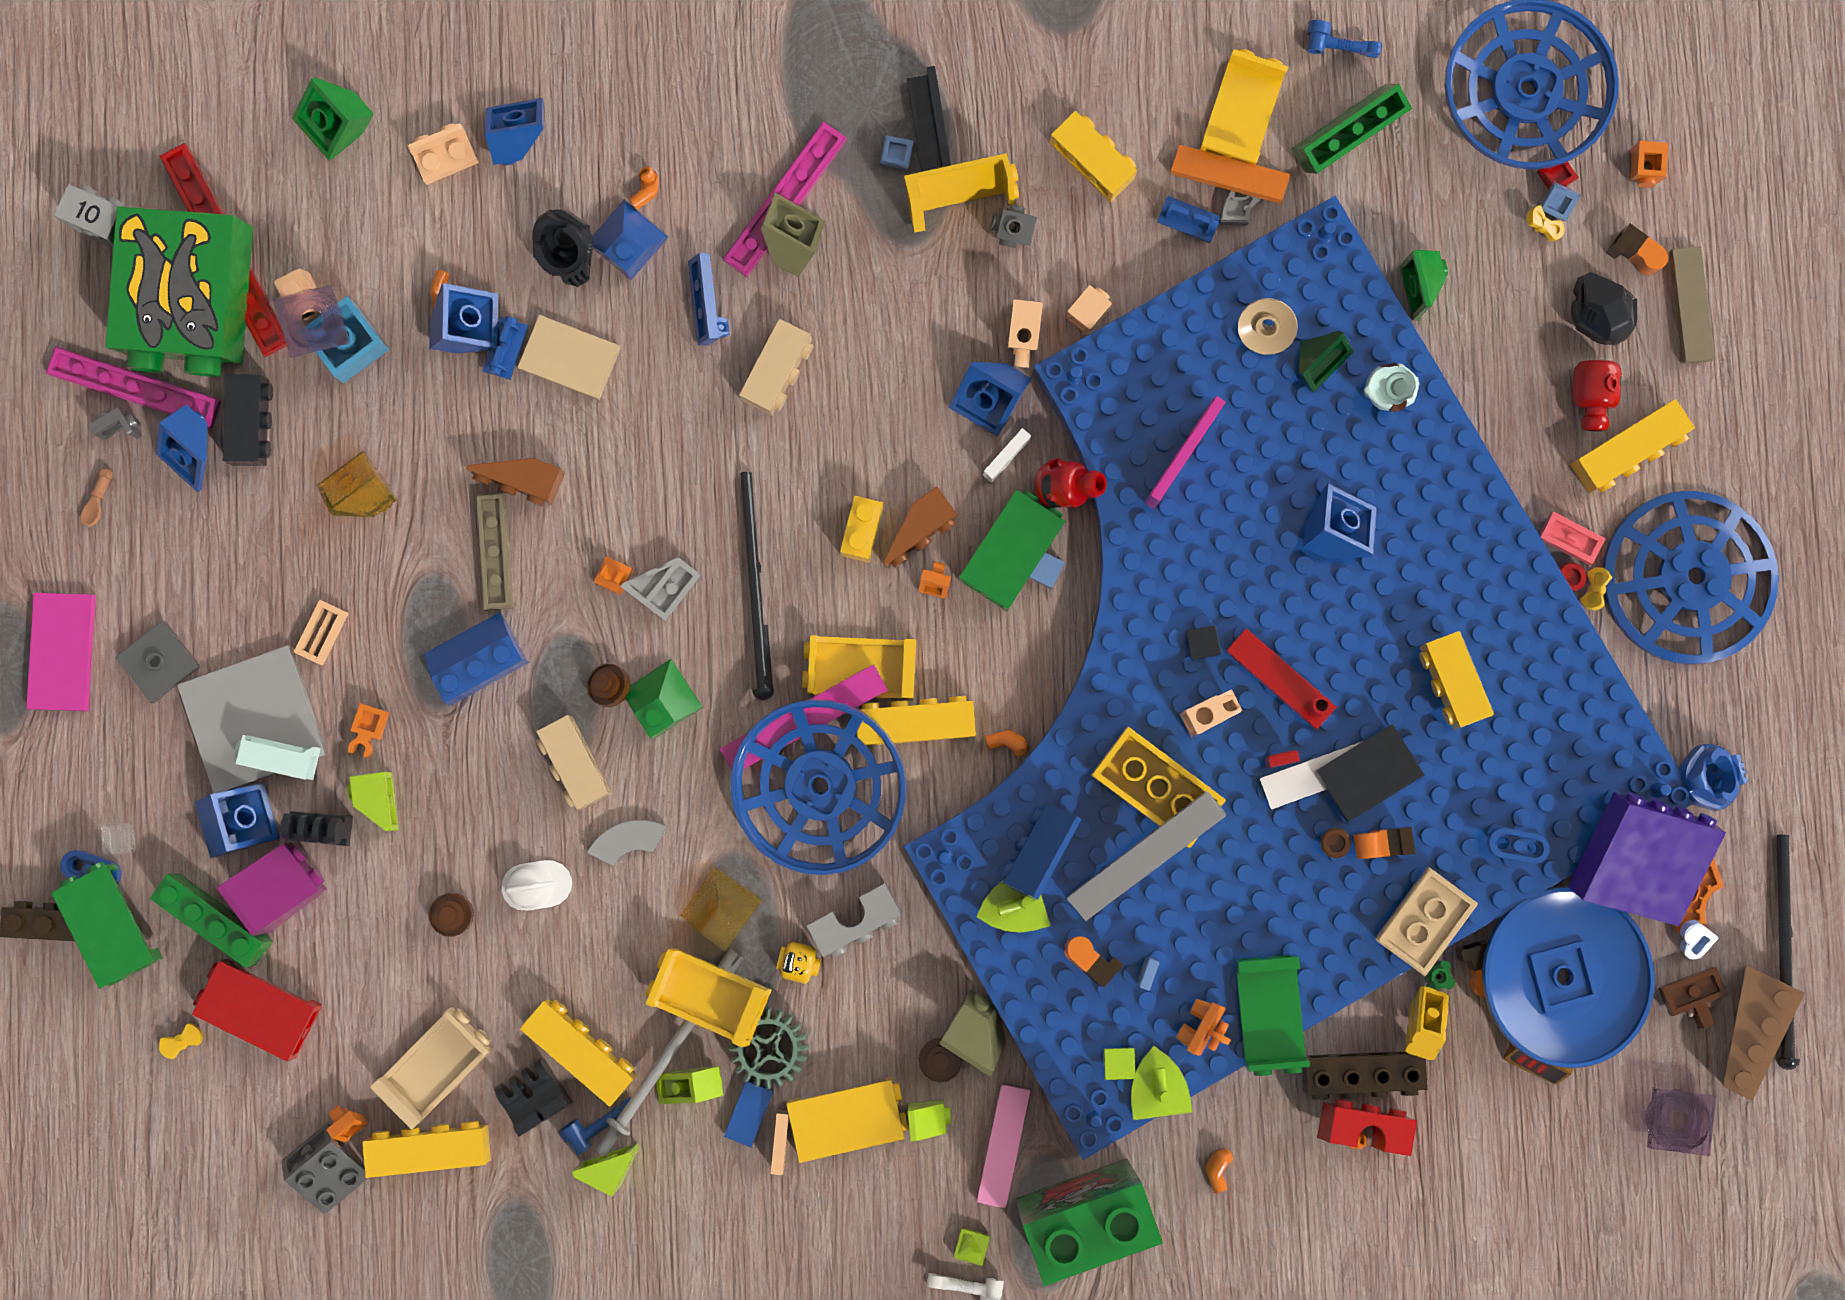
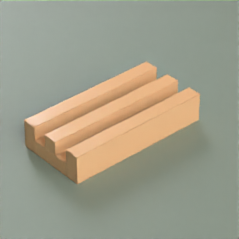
M319 600L294 653L319 665H323L349 613ZM324 610H329L309 652H306L305 649ZM335 614H337L334 624L318 656H315Z
M778 1110L776 1115L771 1174L783 1175L785 1169L790 1119L788 1110Z

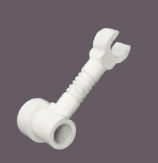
M928 1273L927 1287L980 1295V1300H1004L1001 1299L1003 1280L987 1277L986 1283L983 1284Z

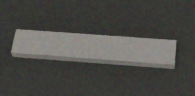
M1206 790L1067 896V900L1083 919L1087 921L1222 820L1226 813Z

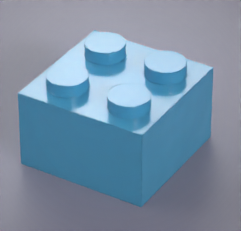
M348 296L300 330L332 375L343 384L390 350L357 304Z

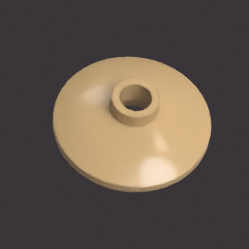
M1271 298L1259 299L1250 303L1242 311L1238 321V333L1242 342L1250 350L1265 355L1276 354L1287 349L1294 341L1298 329L1297 318L1293 310L1284 302ZM1265 319H1270L1274 322V324L1271 326H1267L1263 323V321Z

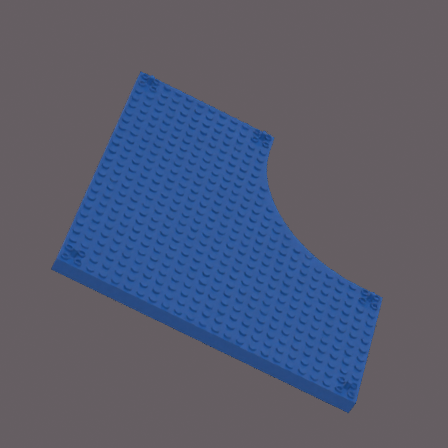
M1336 195L1034 366L1033 375L1061 421L1080 463L1086 467L1087 471H1100L1104 474L1107 481L1104 494L1098 498H1092L1098 528L1100 583L1091 640L1079 676L1065 705L1041 742L1020 766L988 795L904 847L1081 1158L1084 1160L1156 1118L1133 1120L1131 1109L1133 1079H1104L1103 1048L1133 1047L1136 1072L1142 1058L1155 1046L1168 1055L1178 1066L1187 1082L1190 1097L1245 1066L1235 959L1290 954L1299 956L1300 969H1297L1304 1032L1412 968L1374 939L1427 867H1430L1478 903L1447 946L1449 947L1506 914L1525 899L1537 896L1574 874L1613 792L1623 795L1632 792L1643 797L1647 802L1651 803L1652 799L1667 804L1669 808L1674 810L1676 806L1686 809L1695 802L1689 799V793L1683 786L1680 769ZM1264 298L1276 299L1287 304L1293 310L1298 323L1297 334L1292 344L1284 351L1271 355L1259 354L1250 350L1242 342L1238 333V321L1242 311L1250 303ZM1265 319L1263 321V323L1267 326H1271L1274 324V322L1270 319ZM1341 331L1346 336L1354 352L1313 393L1308 389L1299 374L1300 341ZM1393 362L1403 364L1418 377L1420 385L1418 386L1419 389L1414 403L1398 412L1380 410L1373 405L1370 399L1364 395V389L1370 373L1379 365ZM1218 396L1226 403L1154 510L1145 505V500L1214 397ZM1327 484L1377 508L1374 551L1370 557L1326 559L1303 547L1305 523ZM1216 625L1221 655L1191 661L1185 632L1187 630ZM1246 628L1337 707L1317 730L1312 728L1226 653V650ZM1460 631L1494 715L1454 730L1452 724L1448 725L1443 717L1442 709L1445 707L1441 698L1436 697L1432 690L1430 682L1433 678L1429 669L1426 670L1423 667L1419 653L1422 652L1420 649L1422 645ZM1232 689L1242 711L1191 738L1180 713ZM1390 724L1394 725L1425 774L1349 822H1346L1327 790L1271 809L1260 781L1262 777L1362 742ZM1130 727L1226 799L1221 806L1226 816L1200 835L1191 848L1184 847L1085 921L1067 900V896L1159 827L1091 776L1094 769L1124 729ZM1296 750L1299 753L1300 761L1266 768L1264 759L1266 756ZM1049 803L1081 818V822L1041 894L1051 926L1022 933L1009 932L992 927L976 917L983 900L996 885L1006 878L1001 873L1009 859L1012 861L1016 860L1020 851L1015 848L1023 833L1029 835L1034 827L1030 820L1038 806L1043 809ZM1403 826L1412 827L1415 854L1357 859L1354 834ZM1340 828L1349 834L1351 848L1345 856L1332 858L1323 853L1320 848V837L1327 829ZM1497 828H1509L1536 833L1547 839L1550 845V852L1546 860L1538 864L1499 858L1488 850L1487 837L1491 831ZM1500 837L1497 841L1499 848L1506 846V840L1503 837ZM1530 843L1527 846V851L1530 854L1536 851L1534 843ZM1074 936L1085 937L1090 940L1094 950L1105 960L1112 956L1123 964L1105 988L1099 987L1065 956L1064 945L1069 938ZM1147 956L1160 962L1150 991L1140 988L1136 983ZM1196 999L1208 1003L1214 1002L1226 1008L1215 1030L1221 1020L1229 1024L1224 1035L1231 1039L1229 1045L1220 1041L1217 1049L1213 1051L1207 1047L1212 1039L1211 1036L1201 1056L1187 1051L1188 1047L1176 1038L1183 1024H1187L1195 1030L1200 1026L1202 1020L1190 1013Z

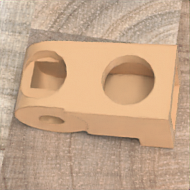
M1231 689L1180 713V716L1192 738L1240 713L1242 709Z

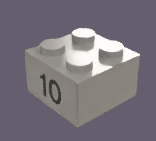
M68 184L53 216L75 231L114 247L117 206L125 207V204L110 196L106 199L98 195V192L83 184H81L80 188Z

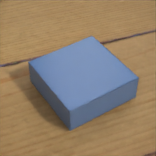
M886 135L880 166L908 171L914 141Z
M1553 182L1541 203L1544 212L1566 222L1580 198V193Z
M1045 553L1029 578L1052 589L1065 562Z
M1145 957L1136 982L1140 988L1150 991L1160 963L1157 959Z

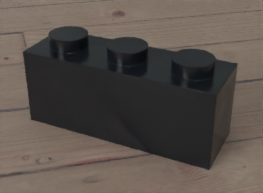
M226 374L222 461L232 466H266L267 458L271 455V445L267 441L268 429H271L272 416L268 409L269 401L273 398V387L269 380L262 375Z

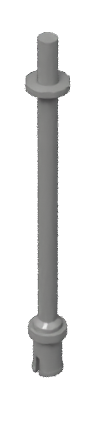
M728 948L718 967L734 973L744 958ZM684 1019L618 1118L607 1119V1123L612 1127L597 1147L596 1151L606 1157L621 1133L627 1136L630 1135L631 1132L626 1127L695 1026L694 1023Z

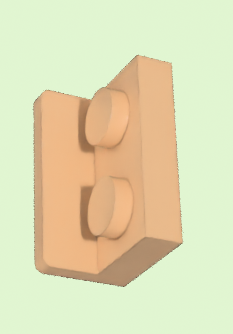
M460 123L445 125L439 130L440 132L430 136H419L413 140V143L407 146L426 185L479 163L468 135Z

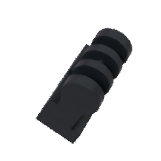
M290 811V814L285 813L282 817L280 836L281 839L290 841L350 846L353 817Z
M542 1058L534 1062L539 1079L536 1078L528 1067L521 1070L526 1086L534 1093L532 1097H529L525 1085L515 1075L508 1079L514 1092L513 1095L503 1083L494 1088L496 1097L514 1125L512 1127L518 1137L573 1103L560 1081L558 1082L550 1066Z

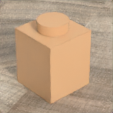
M1089 285L1067 311L1066 319L1088 336L1110 310L1112 303L1109 301V295L1101 288L1097 287L1094 289Z

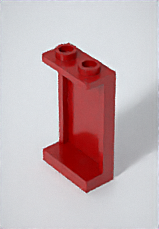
M230 959L219 960L218 963L215 962L207 974L209 981L205 989L200 990L195 997L193 1005L196 1007L192 1015L287 1062L296 1059L322 1004L314 1000L306 1001L233 965V961Z

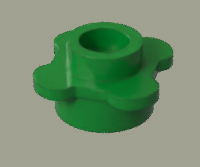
M1442 960L1439 964L1433 965L1427 975L1424 976L1427 982L1426 987L1438 990L1442 988L1452 989L1455 986V980L1450 974L1451 964L1448 961ZM1437 974L1441 975L1440 979L1436 978Z

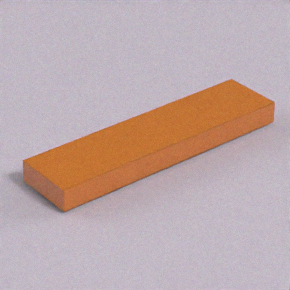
M1180 144L1171 168L1172 175L1282 204L1290 180V174Z

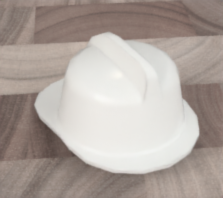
M544 860L524 863L512 867L505 874L502 880L501 891L505 901L517 910L528 911L548 908L561 904L568 897L572 889V878L565 866L556 861Z

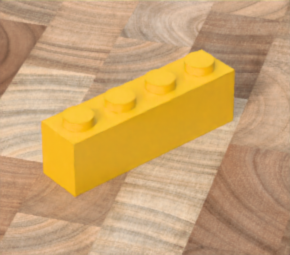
M1674 399L1575 460L1570 465L1588 493L1596 489L1602 493L1616 484L1614 478L1621 474L1626 478L1641 469L1638 463L1645 459L1650 463L1665 454L1662 448L1670 443L1674 448L1689 439L1687 433L1695 429L1677 399Z
M966 696L949 697V703H938L937 698L921 699L920 705L908 706V701L891 702V707L879 708V703L861 705L862 710L860 711L875 720L889 735L893 743L976 736L973 701H967ZM862 721L857 731L858 738L866 746L884 744L877 733Z
M549 999L543 1001L522 1025L520 1030L610 1107L636 1078L637 1075L633 1072L634 1066L622 1057L617 1059L611 1053V1046L603 1039L598 1038V1040H595L588 1033L590 1031L589 1027L581 1020L576 1019L574 1021L565 1014L568 1010L555 999L553 1001Z
M474 1120L460 1123L461 1127L449 1128V1124H438L431 1126V1131L420 1132V1128L415 1127L412 1130L410 1128L401 1129V1134L390 1135V1130L372 1132V1137L363 1141L365 1177L486 1165L491 1161L488 1124L479 1125V1121Z

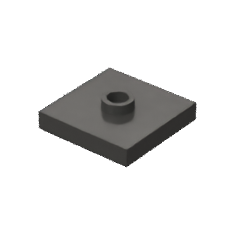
M164 621L158 623L115 657L150 703L157 702L200 668L196 660Z

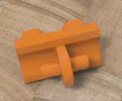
M1196 999L1190 1013L1202 1020L1200 1026L1195 1030L1187 1024H1183L1176 1038L1188 1047L1187 1051L1201 1056L1211 1036L1212 1039L1207 1046L1209 1049L1215 1051L1220 1041L1229 1045L1231 1039L1224 1035L1229 1024L1221 1020L1215 1030L1226 1008L1214 1002L1208 1003Z

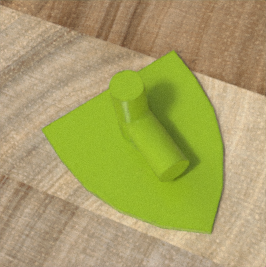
M1004 880L996 885L983 900L976 916L992 927L1009 932L1022 933L1051 926L1042 895H1040L1038 900L1033 901L1031 897H1026L1004 885Z
M1153 1046L1142 1058L1135 1072L1136 1079H1133L1131 1109L1133 1120L1192 1113L1188 1085L1180 1069L1168 1055Z

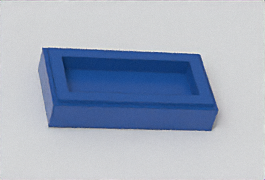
M752 1081L745 1082L724 1137L752 1148L774 1090L766 1089L762 1085L755 1087Z

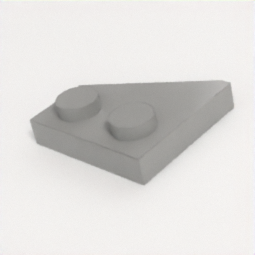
M677 557L624 582L620 587L666 621L701 574Z

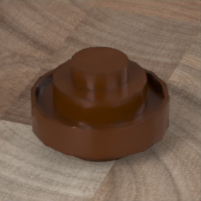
M607 663L593 670L587 683V691L591 700L600 706L610 708L624 701L630 688V680L626 671L619 666Z
M447 893L433 901L429 909L428 918L432 928L437 933L443 936L454 937L463 934L470 928L473 922L474 910L466 897L458 893Z
M942 1037L933 1038L926 1042L919 1055V1066L923 1074L931 1081L938 1083L953 1079L959 1073L962 1065V1058L939 1044Z

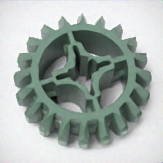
M767 1007L765 1016L762 1017L761 1015L757 1026L774 1024L778 1028L769 1036L754 1032L751 1043L757 1049V1057L753 1063L748 1060L745 1047L735 1044L728 1047L729 1051L738 1052V1055L730 1058V1062H741V1065L735 1069V1072L738 1074L745 1069L748 1072L743 1079L745 1082H748L752 1075L757 1077L754 1082L755 1087H759L762 1079L766 1080V1089L771 1088L772 1079L776 1080L778 1087H782V1076H785L791 1082L794 1077L790 1070L792 1069L796 1073L802 1071L801 1066L796 1061L802 1063L807 1061L805 1055L799 1054L800 1051H807L809 1049L808 1044H800L799 1042L807 1038V1033L797 1035L796 1031L802 1027L801 1022L796 1023L792 1027L789 1023L793 1020L794 1015L789 1014L786 1020L781 1019L783 1009H778L776 1017L772 1016V1008ZM785 1032L788 1033L793 1044L792 1058L787 1056L780 1046V1040ZM775 1036H778L773 1049H776V1053L770 1051L761 1060L760 1057L764 1047H761V1043L768 1044ZM767 1060H775L785 1065L776 1071H763L759 1069Z

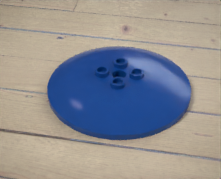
M1562 887L1547 889L1533 898L1525 899L1501 918L1493 930L1485 950L1482 981L1489 1012L1501 1033L1513 1046L1525 1055L1548 1065L1580 1068L1592 1066L1610 1059L1621 1052L1636 1037L1644 1025L1652 1005L1655 974L1648 943L1636 922L1627 912L1583 901L1570 888ZM1562 968L1566 969L1569 976L1568 981L1563 985L1557 980V973Z

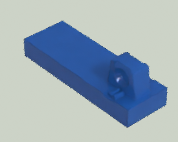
M699 253L688 261L697 345L708 346L720 338L729 336L730 332L728 318L717 317L710 253Z

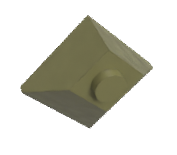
M776 192L772 196L761 231L773 263L782 270L799 277L815 253L825 221Z
M970 990L953 1014L939 1043L988 1076L992 1075L1006 1043L995 1005L990 1003L985 996Z

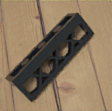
M931 66L927 67L926 75L907 78L921 172L951 166L936 68Z

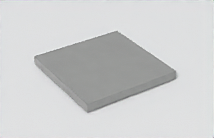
M289 645L177 685L213 794L236 789L277 774L235 764L237 759L234 755L237 742L242 739V735L255 736L307 749L319 747L321 748L319 758L328 755L292 648Z

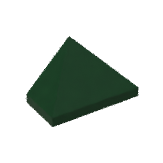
M1336 331L1300 341L1299 374L1311 392L1314 393L1354 352L1344 333Z

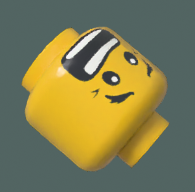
M790 942L787 947L782 946L776 969L780 970L783 979L806 984L809 982L811 975H818L821 959L816 958L817 951L815 947L798 942Z

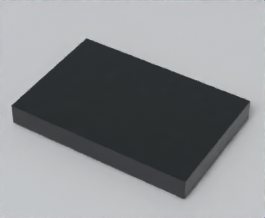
M1390 724L1315 770L1346 822L1353 820L1425 775L1393 724Z

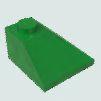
M315 77L311 78L292 119L328 160H331L364 133L374 113L355 92Z
M1414 250L1399 266L1412 321L1418 320L1433 305L1446 281L1448 267L1445 259H1441L1440 251Z
M672 659L631 684L629 693L626 696L634 715L651 739L658 738L703 708Z

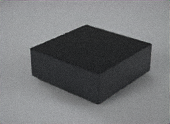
M1216 625L1187 630L1185 632L1191 661L1221 655Z

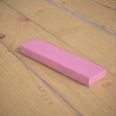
M1001 1083L976 1200L978 1203L1006 1209L1030 1089Z

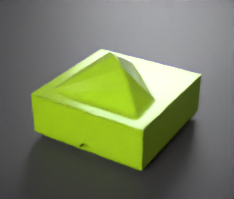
M961 1227L953 1257L982 1266L990 1235Z

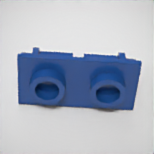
M1167 196L1157 223L1211 243L1221 216Z
M509 316L499 318L497 349L489 351L483 372L511 380L528 325L519 323L517 319Z

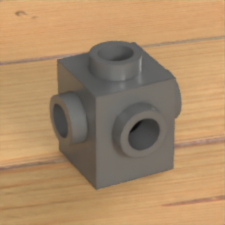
M1008 204L1007 210L999 208L998 214H993L990 230L994 231L993 237L1000 239V245L1016 248V244L1019 243L1030 246L1037 217L1024 214L1025 208ZM1011 222H1014V229L1010 231L1009 225Z

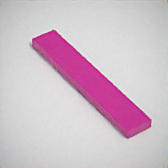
M822 122L724 256L723 261L745 277L749 276L768 250L761 226L774 193L776 192L800 206L847 141L844 135L825 122Z
M56 346L46 370V374L170 415L187 404L194 412H199L205 418L207 427L213 428L222 402L219 399Z
M872 664L810 699L832 700L856 708L887 691L888 688L877 668ZM812 707L804 709L809 725L827 724L846 713L831 708ZM792 712L770 723L754 742L771 749L782 736L797 728ZM747 734L720 748L731 770L738 749ZM801 736L795 738L794 740H792L791 742H789L787 745H789L790 743H792V742H794V741L800 739ZM748 752L743 769L762 758Z

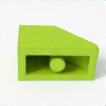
M379 772L349 777L350 783L347 784V796L349 801H352L353 807L383 830H399L392 772Z
M719 1066L696 1067L664 1072L656 1082L659 1104L698 1103L723 1096L722 1077Z
M943 1099L908 1103L911 1142L946 1134V1125H952L950 1107H944Z

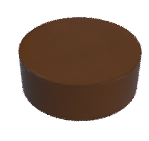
M1330 828L1321 835L1320 848L1329 857L1341 858L1350 851L1351 838L1343 829Z

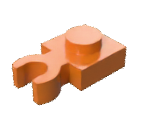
M359 703L350 730L358 733L356 739L350 742L348 752L355 753L357 746L363 744L365 747L363 757L370 758L373 753L372 738L381 740L390 712Z

